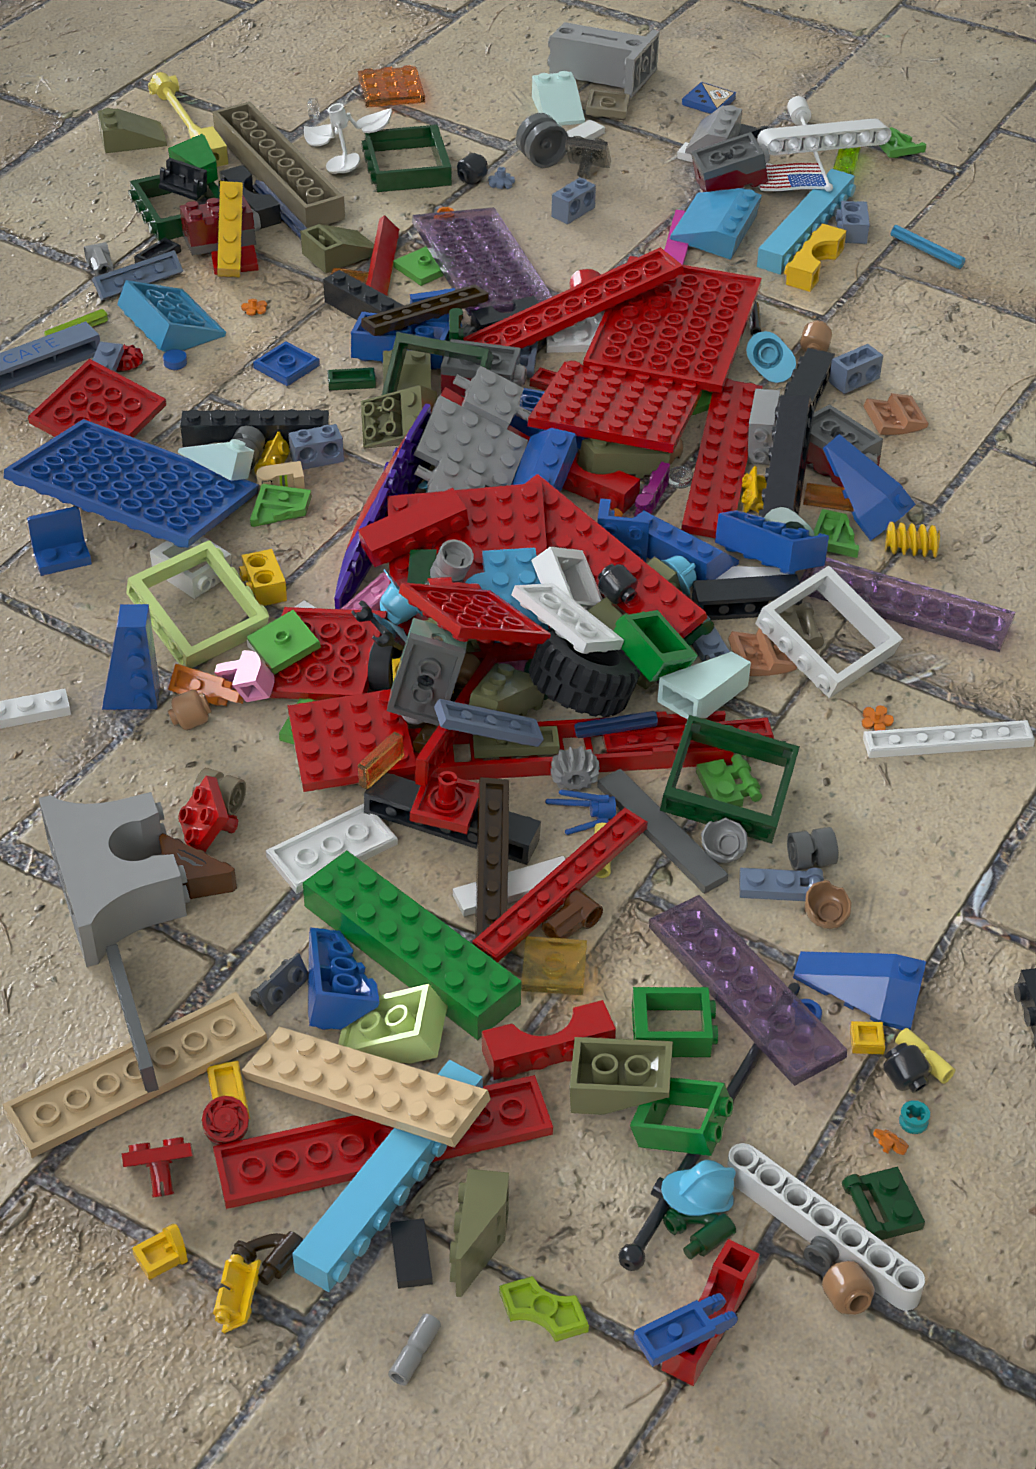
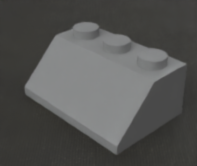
M733 105L721 106L704 118L687 145L685 153L691 154V151L737 137L741 128L742 109L736 108Z

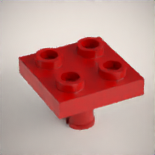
M444 771L440 774L434 773L426 786H420L410 811V821L467 834L478 805L479 783L459 779L451 771Z
M208 775L194 789L193 795L186 805L180 809L178 815L186 845L204 852L207 851L220 831L232 834L236 831L239 822L236 815L227 813L217 778Z
M184 1137L163 1140V1147L152 1149L149 1142L128 1145L129 1152L121 1153L123 1167L144 1164L146 1167H149L152 1198L162 1196L161 1181L163 1182L164 1195L174 1194L170 1163H173L175 1159L193 1157L192 1143H184Z

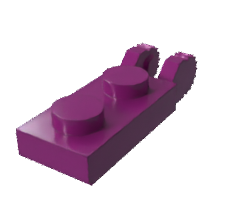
M661 462L657 470L652 471L648 486L645 485L643 487L642 494H639L635 501V506L637 507L635 516L642 511L650 514L654 512L669 485V463Z

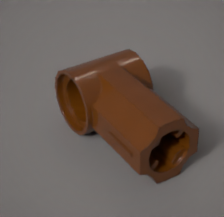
M580 889L575 890L567 897L561 909L542 922V931L551 943L560 944L583 926L586 929L593 927L600 920L603 914V907Z

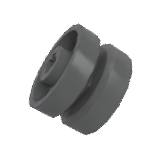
M535 113L528 116L519 126L515 138L518 149L535 166L540 168H549L557 164L564 157L569 146L568 133L546 113Z

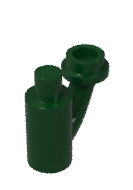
M670 1209L663 1218L666 1229L673 1235L685 1232L687 1229L686 1225L689 1224L705 1225L690 1236L691 1243L683 1248L684 1254L689 1259H693L698 1254L703 1257L736 1234L734 1222L724 1213L720 1215L712 1213L701 1216H688Z

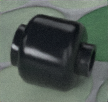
M477 153L468 154L457 164L459 179L470 185L477 183L488 173L487 160Z
M610 564L598 576V589L613 604H620L622 602L627 604L637 594L635 589L637 588L638 581L622 564L615 566Z
M905 1042L894 1047L884 1056L886 1061L883 1069L897 1090L906 1091L910 1089L912 1093H915L928 1085L929 1082L926 1078L930 1075L932 1066L918 1046H908Z

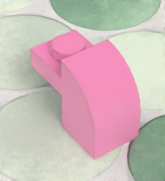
M243 651L240 660L221 663L216 666L215 674L233 682L232 689H236L246 702L270 698L274 685V675L255 652Z

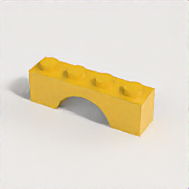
M220 181L219 277L240 278L243 182Z
M821 224L816 231L814 230L811 238L804 242L802 249L795 253L794 259L787 263L784 270L786 285L811 292L819 281L820 260H836L844 250L846 230L826 224Z

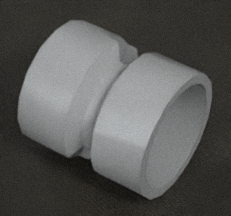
M459 540L444 542L430 569L431 578L451 577L452 582H463L473 562L471 548Z

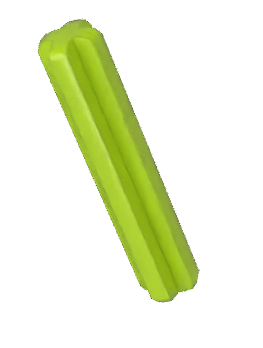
M99 309L48 329L44 332V335L56 333L85 321L91 327L108 321L107 312L104 309Z

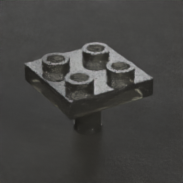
M581 136L566 137L565 146L569 163L580 164L577 172L578 177L583 178L584 174H586L585 179L590 178L592 166L610 168L611 157L608 142L599 138L590 140L584 139Z

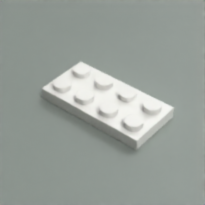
M553 583L514 586L511 595L520 602V605L537 615L539 621L552 627L559 637L567 639L574 645L573 647L576 651L588 654L589 652H607L608 650L621 649L624 639Z

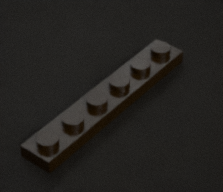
M474 284L361 318V327L373 336H382L385 333L402 330L404 327L413 324H421L426 320L440 318L443 315L449 314V311L453 308L462 310L469 307H477L479 304L488 302L489 293Z
M480 777L475 938L507 911L509 780Z

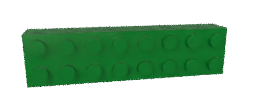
M349 851L343 852L303 882L304 906L334 930L341 931L348 941L409 988L429 984L447 1006L446 1017L477 1041L482 1037V1031L492 1029L521 1005L522 981Z

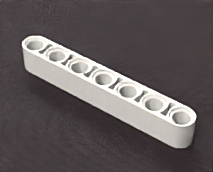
M864 119L765 129L758 135L757 142L759 145H766L769 154L775 156L883 145L889 141L891 130L879 119Z
M740 1143L730 1149L727 1168H734L736 1171L733 1179L734 1187L809 1243H811L815 1236H821L831 1241L839 1252V1258L835 1262L852 1261L859 1264L872 1281L875 1292L893 1306L906 1311L918 1306L925 1284V1276L917 1266L755 1147ZM902 1286H908L912 1289H906Z

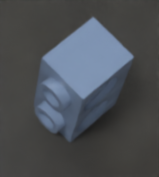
M578 178L553 193L551 217L568 225L594 209L596 185L588 182L586 179Z
M841 201L840 209H836L835 222H837V228L846 230L845 243L867 244L870 226L867 202Z
M866 344L833 358L829 383L845 394L880 379L883 354L869 344Z
M337 424L324 425L307 430L302 429L289 433L290 457L292 462L301 461L302 470L344 462L343 438Z

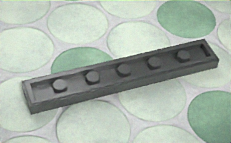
M621 769L597 781V787L605 795L615 797L616 806L620 810L627 808L648 822L647 829L643 833L704 894L728 881V873L708 856L665 812L660 811V807Z
M118 945L106 946L110 969L145 1091L149 1093L159 1090Z

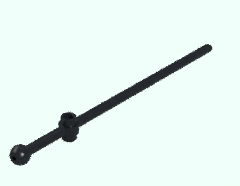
M794 982L788 986L727 1086L728 1094L733 1099V1102L800 990L798 983ZM687 1153L676 1171L691 1169L696 1165L701 1155ZM662 1177L657 1179L650 1194L658 1198V1202L633 1243L626 1244L619 1251V1263L628 1271L639 1270L644 1265L646 1260L644 1250L667 1211L672 1208L664 1199L661 1191L662 1181L664 1180Z

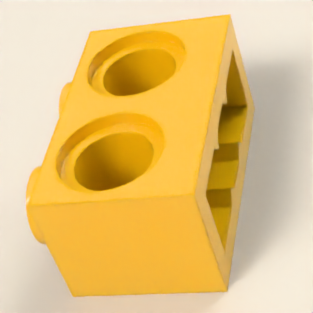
M268 549L242 555L243 566H239L240 578L242 582H247L245 586L251 588L257 602L260 605L267 606L287 601L286 581L273 550Z

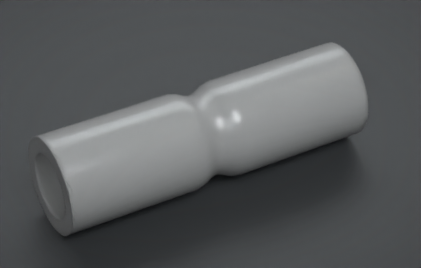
M430 1314L422 1315L409 1337L407 1345L403 1347L388 1373L390 1379L395 1383L405 1386L409 1382L422 1359V1354L427 1351L441 1327V1323L436 1317Z

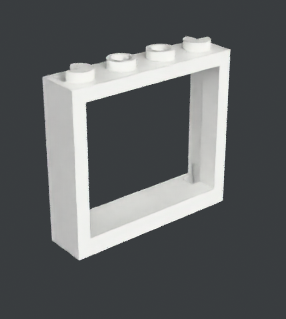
M830 566L822 569L763 607L755 623L778 646L779 650L785 653L796 664L797 668L828 698H831L894 655L903 640ZM816 590L875 647V649L838 674L779 615Z

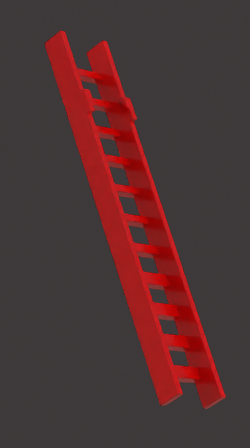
M666 711L656 712L658 725L655 727L686 725L687 719L679 714H667ZM715 711L706 719L713 722L725 721L726 713L725 711ZM604 718L538 721L537 723L539 727L557 726L560 750H564L563 738H577L574 727L576 723ZM422 728L408 729L412 747L413 741ZM461 732L453 745L469 744L471 761L455 762L452 746L443 763L440 764L435 772L440 774L444 771H451L457 775V778L464 780H480V777L499 779L550 776L553 757L529 755V758L511 759L510 756L499 757V760L483 761V758H474L472 734ZM591 737L583 738L585 750L591 749L593 752ZM665 745L652 748V751L594 755L597 756L599 761V773L615 772L619 769L622 771L669 769L673 766L678 749H674L673 745ZM716 747L688 749L683 768L696 767L697 764L724 759L726 765H732L731 758L734 753ZM414 752L415 760L420 753ZM416 774L400 777L415 781Z

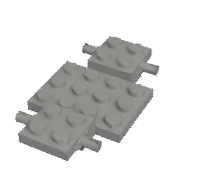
M482 366L478 368L475 377L471 381L457 374L453 384L466 390V396L462 405L460 406L439 396L413 454L436 467L431 472L419 465L414 475L428 481L426 493L446 491L450 488L462 490L511 485L528 440L507 430V427L515 415L528 422V417L532 413L520 407V397L524 388Z

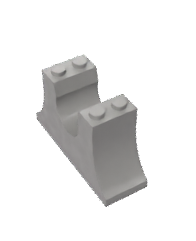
M151 792L121 800L95 804L67 802L51 795L39 798L47 841L86 967L99 964L101 958L106 953V946L116 944L128 935L146 927L187 916L185 904L190 903V898L186 885H182L187 883L185 869L183 865L177 866L174 854L160 855L162 853L159 836L162 833L167 835L164 823H160V820H164L161 803H155Z

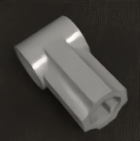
M106 242L84 246L86 262L88 266H92L95 276L114 271Z

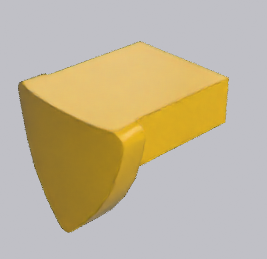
M170 1224L163 1228L162 1232L132 1247L133 1256L148 1280L179 1264L183 1265L188 1262L185 1244L177 1224Z

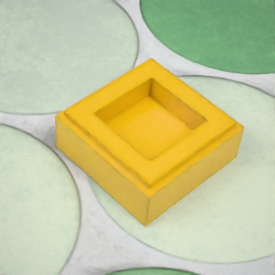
M851 1021L852 1053L884 1054L883 1022Z

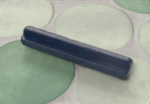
M655 711L578 722L574 726L577 738H586L655 727L658 725V718Z

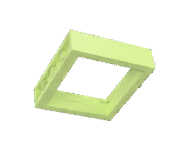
M210 540L135 574L127 580L126 594L134 604H149L152 629L176 661L183 666L196 667L246 642L248 635L268 624L269 614L267 609L257 602L251 588L243 584L237 570L234 567H230L224 558L223 552L216 548ZM207 561L249 616V619L191 647L148 588Z

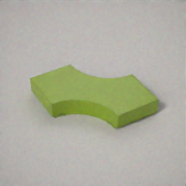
M533 1276L499 1285V1293L510 1322L525 1320L537 1323L551 1334L555 1342L589 1332V1325L577 1296L551 1294L541 1288Z

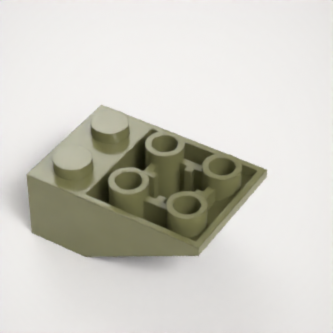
M318 224L301 231L302 254L325 274L372 257L374 244L357 230Z
M419 385L362 400L363 448L399 446L425 404H430L432 411L438 399L437 391Z
M468 1169L466 1182H460L458 1203L460 1205L459 1212H455V1241L451 1242L449 1263H451L450 1282L456 1283V1297H462L505 1241L509 1213V1172Z

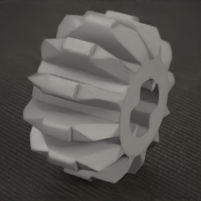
M570 746L569 750H559V754L553 756L551 777L553 782L557 783L558 788H567L569 791L573 789L581 791V788H591V784L598 781L599 761L591 749L584 750L582 746L573 749Z

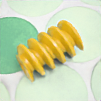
M889 522L886 530L885 552L888 547H891L892 554L895 555L897 549L901 548L902 555H906L908 549H911L913 556H916L918 550L921 549L923 557H926L929 550H932L933 557L936 558L939 551L940 530L937 533L935 525H931L927 532L925 525L921 524L916 531L914 523H911L907 530L904 523H899L897 529H895L894 522Z

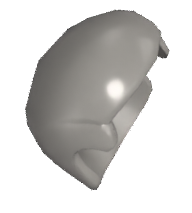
M727 818L716 822H708L701 833L704 850L716 862L730 863L736 861L743 856L748 847L746 831L739 823Z

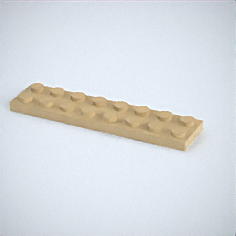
M234 992L144 1036L159 1090L149 1093L145 1091L132 1042L2 1104L3 1110L31 1158H34L207 1072L209 1066L225 1063L264 1044L267 1041L266 1032L237 992Z
M280 1026L241 1070L246 1080L451 1147L457 1145L491 1100L486 1089Z

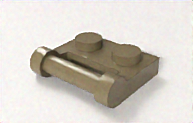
M805 602L800 605H792L779 614L812 649H818L823 646L824 639L817 630L813 618L814 610L810 603ZM799 619H803L808 634H803Z

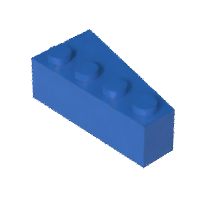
M736 510L718 514L715 543L724 546L727 551L742 553L744 558L757 559L764 566L777 567L782 573L795 574L798 570L825 566L829 535L820 533L818 536H810L807 529L786 528L785 523L765 522L763 517Z
M120 604L102 710L158 709L160 681L149 604Z

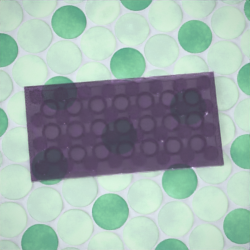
M494 207L413 215L412 223L451 288L457 290L476 284L489 293L488 302L479 304L477 307L465 308L468 316H471V310L491 305L498 312H512L513 300L533 295L539 303L553 297Z

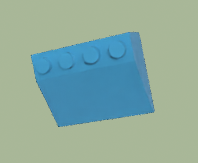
M743 188L697 193L670 235V239L688 243L689 246L731 260L757 217L762 195L755 193L753 190Z
M125 281L117 305L124 311V315L129 317L135 323L134 325L140 328L145 333V336L156 344L159 350L163 352L173 349L183 351L225 337L226 331L183 289Z

